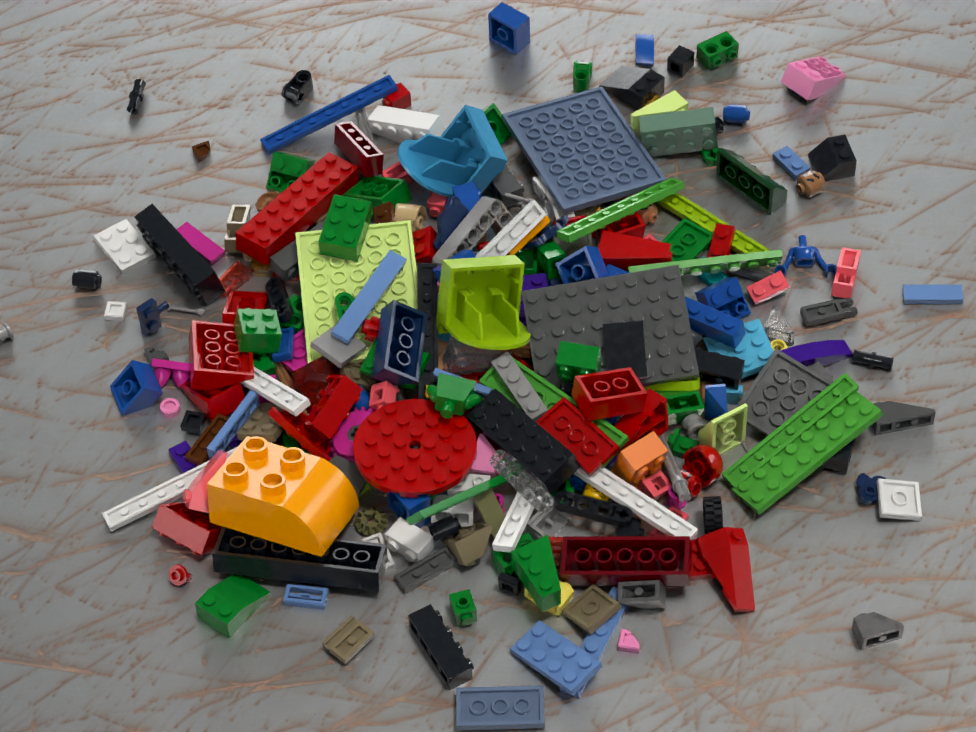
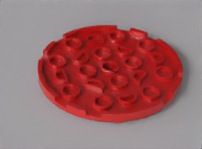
M407 399L389 403L371 413L357 429L353 441L355 464L367 482L385 493L390 491L400 494V497L418 498V495L429 493L433 496L456 486L471 471V466L477 456V439L474 429L463 415L453 414L449 419L443 418L440 414L441 411L435 410V403L431 400ZM411 445H412V446H420L419 449H415V448L411 449L410 447H411Z

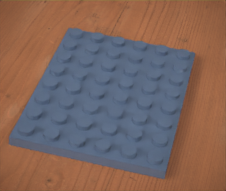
M602 86L502 114V120L563 215L641 192L666 180V177Z

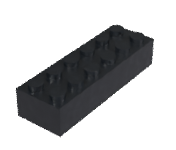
M153 203L134 216L138 223L136 227L142 234L144 241L148 245H152L154 252L158 256L161 255L163 257L164 263L168 267L171 266L173 268L172 271L179 279H183V283L188 290L192 289L194 291L193 294L199 302L203 300L208 306L226 292L216 272Z
M496 388L466 415L472 427L478 433L483 434L492 445L551 495L581 467L575 455Z

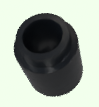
M79 269L73 272V286L93 290L101 286L102 276L99 275L98 271Z
M449 515L432 523L429 531L434 537L435 542H442L459 534L458 529L461 528L457 517L453 518Z

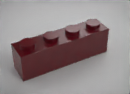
M352 121L335 124L334 144L354 165L359 167L361 173L365 177L383 174L384 154Z

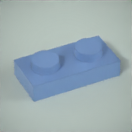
M788 146L774 152L772 155V159L795 181L800 175L810 171V167Z

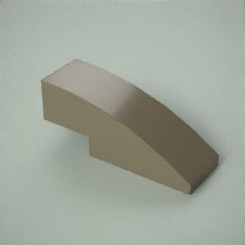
M251 205L231 206L224 238L225 253H242L236 250L235 232L250 220Z

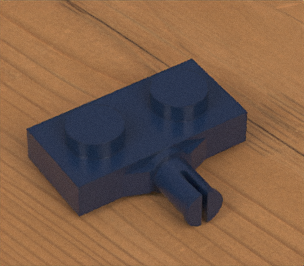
M150 298L136 308L141 332L146 337L162 327L160 315L163 311L170 308L166 301L157 306V302Z

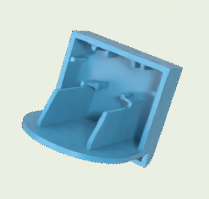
M464 105L440 137L426 134L418 140H405L397 150L401 165L416 182L436 194L447 197L453 196L452 186L474 182L476 189H480L482 194L495 176L504 170L508 162L483 110Z

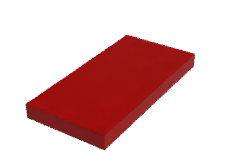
M565 397L536 421L537 424L575 455L581 466L580 468L589 476H592L620 451L619 445L592 421H587L583 413Z

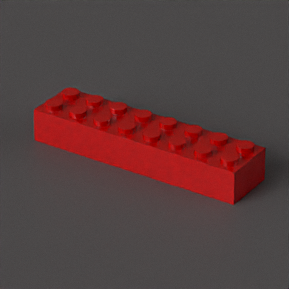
M328 152L235 232L236 250L267 265L270 262L271 256L296 239L295 233L305 232L329 210L334 194L343 196L345 192L359 182V167Z

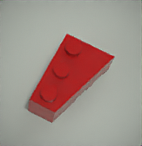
M346 375L327 376L326 380L329 383L325 390L321 389L319 393L321 399L318 405H313L304 423L306 427L322 439H331L338 433L339 425L349 416V410L352 405L356 404L360 399V393L363 389Z
M649 388L646 391L647 397L644 411L624 415L614 427L629 438V441L620 451L653 431L659 437L669 430L667 398Z

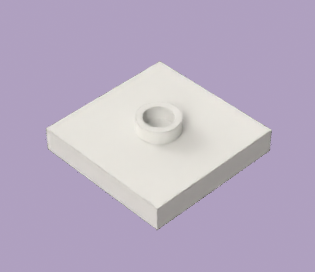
M878 478L876 484L880 518L920 521L922 519L919 482Z

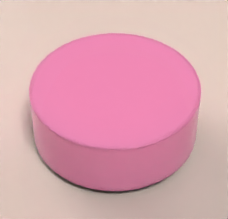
M175 398L164 399L160 404L161 414L167 418L177 416L181 410L179 401Z

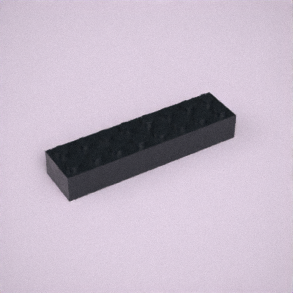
M222 526L212 553L214 572L379 592L386 569L387 544L336 538L324 555L320 557Z

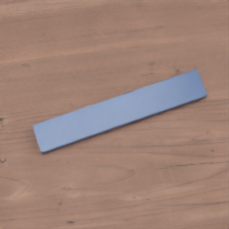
M389 250L332 330L331 335L346 344L350 343L364 323V320L369 316L405 265L406 258Z

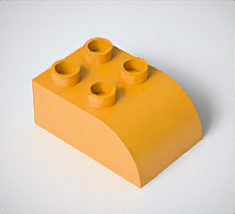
M247 436L207 483L210 523L320 557L324 555L359 508L358 497L353 485L332 463L323 458L304 453L300 448L283 447L267 442L266 439L258 436Z

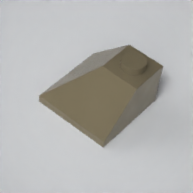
M475 521L472 526L459 529V534L442 542L456 557L458 564L471 566L477 562L478 558L483 556L492 526L488 523Z

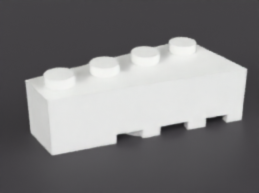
M377 105L367 119L372 133L398 143H402L405 140H418L426 134L440 137L445 131L439 115Z

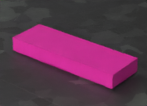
M188 222L176 229L210 265H213L226 255L224 249Z

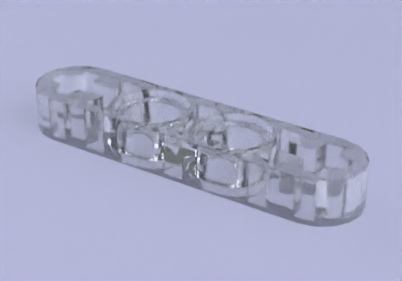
M496 450L490 458L492 467L536 510L542 513L549 512L554 504L552 496L508 453L503 450Z

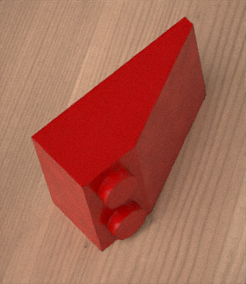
M230 291L222 313V323L234 324L237 308L267 309V292Z
M190 380L180 385L183 392L200 412L206 413V418L213 421L218 413L227 416L234 412L245 398L240 383L214 390L191 389Z

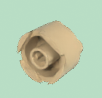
M397 203L395 206V221L411 220L412 232L425 228L423 223L427 221L426 208L416 204Z

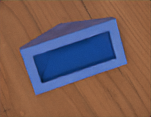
M705 385V419H714L727 413L726 385Z

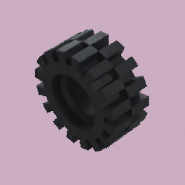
M721 496L703 497L705 534L723 528Z

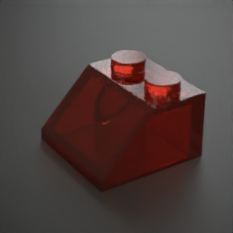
M324 356L291 372L295 391L307 397L311 403L306 408L308 414L314 404L318 405L321 399L319 393L321 389L325 390L329 383L326 380L327 376L338 375L337 366Z

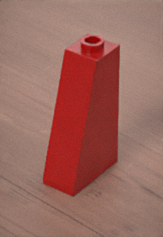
M606 230L602 231L598 246L606 267L610 264L624 271H628L629 266L671 262L673 252H670L671 244Z

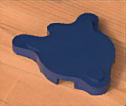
M456 196L448 198L447 204L444 206L446 208L442 214L439 213L438 231L433 242V248L436 250L440 249L469 213V210Z
M563 215L555 220L557 224L554 226L547 225L521 249L535 248L538 245L544 244L548 239L557 234V230L566 226L569 217Z

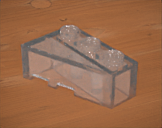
M451 335L442 357L444 371L457 376L488 371L492 367V360L506 352L513 356L512 350L476 348L456 340Z

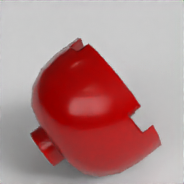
M697 445L687 450L682 457V460L685 458V465L682 467L699 475L702 487L715 482L723 471V460L719 452L709 445Z

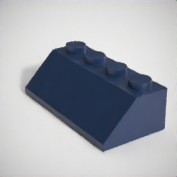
M395 300L381 309L371 378L381 382L387 380L393 385L417 384L419 382L428 314Z

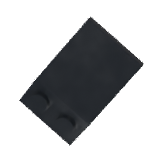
M621 66L599 87L602 86L608 94L639 110L654 102L664 93L665 77L651 69Z

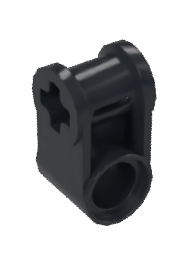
M307 70L298 71L283 87L282 97L285 99L289 98L298 105L301 104L304 98L313 90L311 73Z

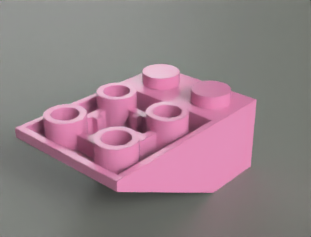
M818 56L788 63L781 83L806 100L819 98L845 78L846 74L841 72L839 67L829 64L824 57Z

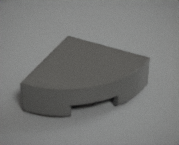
M154 348L144 349L150 365L152 358L169 360L168 355L164 351L155 350Z

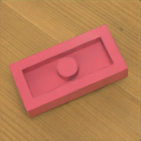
M781 270L746 287V291L755 306L790 289Z

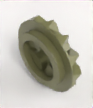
M373 506L370 509L364 508L362 512H358L355 519L356 529L366 536L379 532L382 533L388 525L387 514L381 508L375 509ZM375 517V522L371 521L368 523L367 519Z

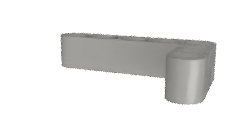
M487 196L480 198L433 256L432 263H437V266L442 264V260L450 259L464 249L472 250L490 227L497 235L513 219L502 201Z

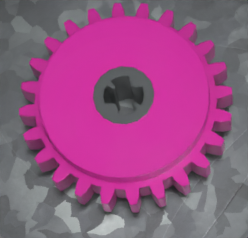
M362 407L361 410L354 408V411L350 412L349 416L341 422L338 427V433L329 441L331 446L330 452L333 454V457L337 455L355 463L353 453L354 437L360 424L374 412L372 408H369L368 411L365 407Z

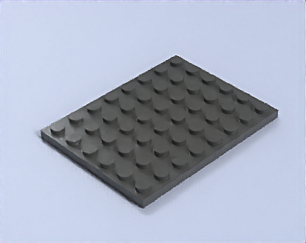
M679 265L521 291L528 333H531L529 342L534 372L558 389L560 384L564 382L561 378H558L555 365L560 341L600 347L602 355L601 372L606 371L603 324L643 320L648 379L639 380L643 387L699 377Z

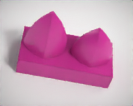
M152 358L151 366L154 369V374L160 387L166 384L171 373H173L174 382L179 388L180 385L186 383L189 379L190 363Z

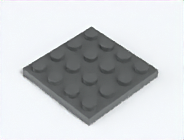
M775 349L737 407L746 403L748 405L747 424L768 436L833 382L780 350Z

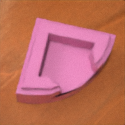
M621 628L618 650L639 654L638 640L630 631Z

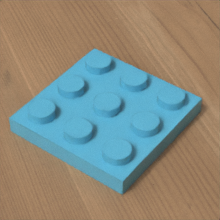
M760 319L744 323L746 334L736 349L709 337L703 338L709 352H717L721 355L738 357L745 360L742 378L761 372L774 352Z

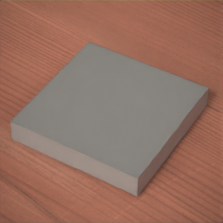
M333 326L313 340L310 347L342 368L364 352L367 345L356 337H353L349 344L331 335L335 327Z

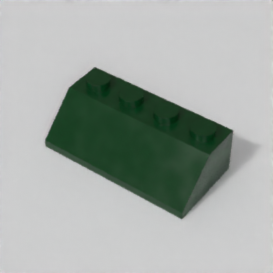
M723 148L718 149L716 175L770 215L786 204L788 190L784 186L779 185L770 176L765 175L756 166L751 165L735 152Z

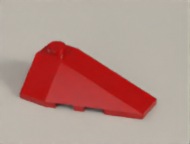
M723 527L698 537L696 544L700 557L712 569L711 575L713 578H717L723 586L722 592L734 611L754 612L755 602L749 546L743 528Z

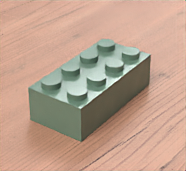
M713 107L639 116L642 144L651 157L718 148Z

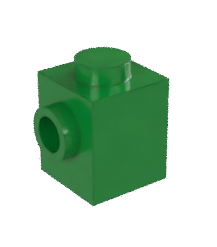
M470 589L449 594L450 608L456 626L470 625L476 622L477 610Z

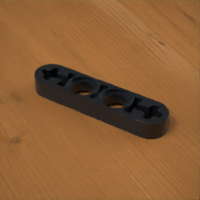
M275 276L266 283L265 289L272 310L277 312L279 322L286 323L293 317L294 310L285 284L279 277Z
M559 491L554 496L555 508L561 512L621 528L630 526L633 520L632 510L622 505L569 491ZM581 503H586L589 505V507L585 510H581L578 508V505ZM604 508L609 512L606 515H600L598 510Z

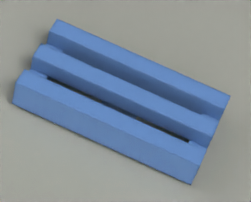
M287 584L283 605L325 610L329 589Z

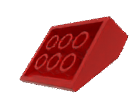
M191 321L188 338L191 389L214 390L254 379L253 352H239L234 324Z

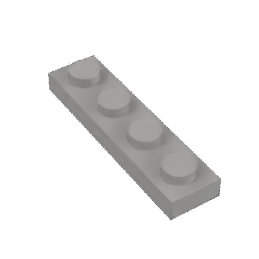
M509 352L491 361L492 366L524 413L536 422L548 411Z

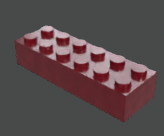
M563 536L560 576L563 582H567L571 586H591L592 584L596 586H618V582L660 580L664 586H690L692 565L690 536Z

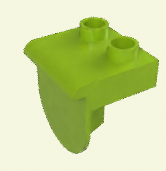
M516 255L442 260L436 318L438 333H450L456 340L481 349L509 350L526 345L530 341L531 333H528L527 327L519 321L525 263Z

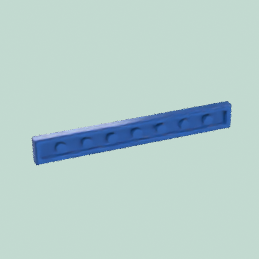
M387 75L261 138L260 141L270 155L398 91V87L391 76Z

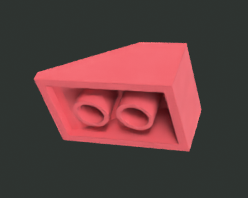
M218 450L191 482L189 488L184 490L182 501H184L188 509L209 513L207 483L226 462L228 453Z

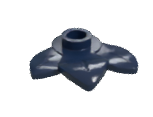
M861 473L858 476L856 484L860 488L858 494L862 503L871 505L878 501L876 482L878 478L886 479L885 477L874 476L870 478L865 473Z

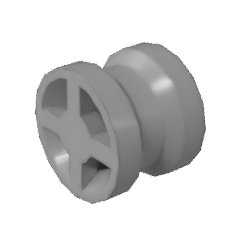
M697 413L686 416L682 421V426L687 430V435L691 439L698 438V431L705 426Z

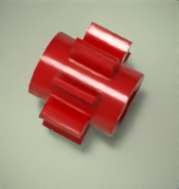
M372 316L370 320H364L361 333L365 334V340L374 342V339L377 338L380 318Z

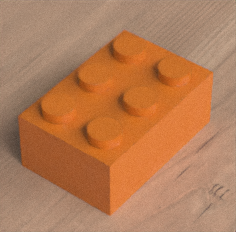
M653 431L620 451L612 473L637 489L643 480L654 475L662 468L661 465L666 460L665 456L668 449Z

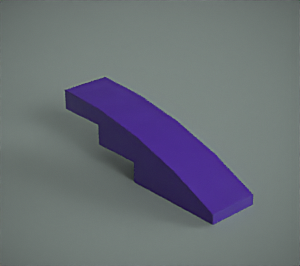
M844 340L811 342L780 350L806 367L818 361L823 366H827L853 357L852 351Z

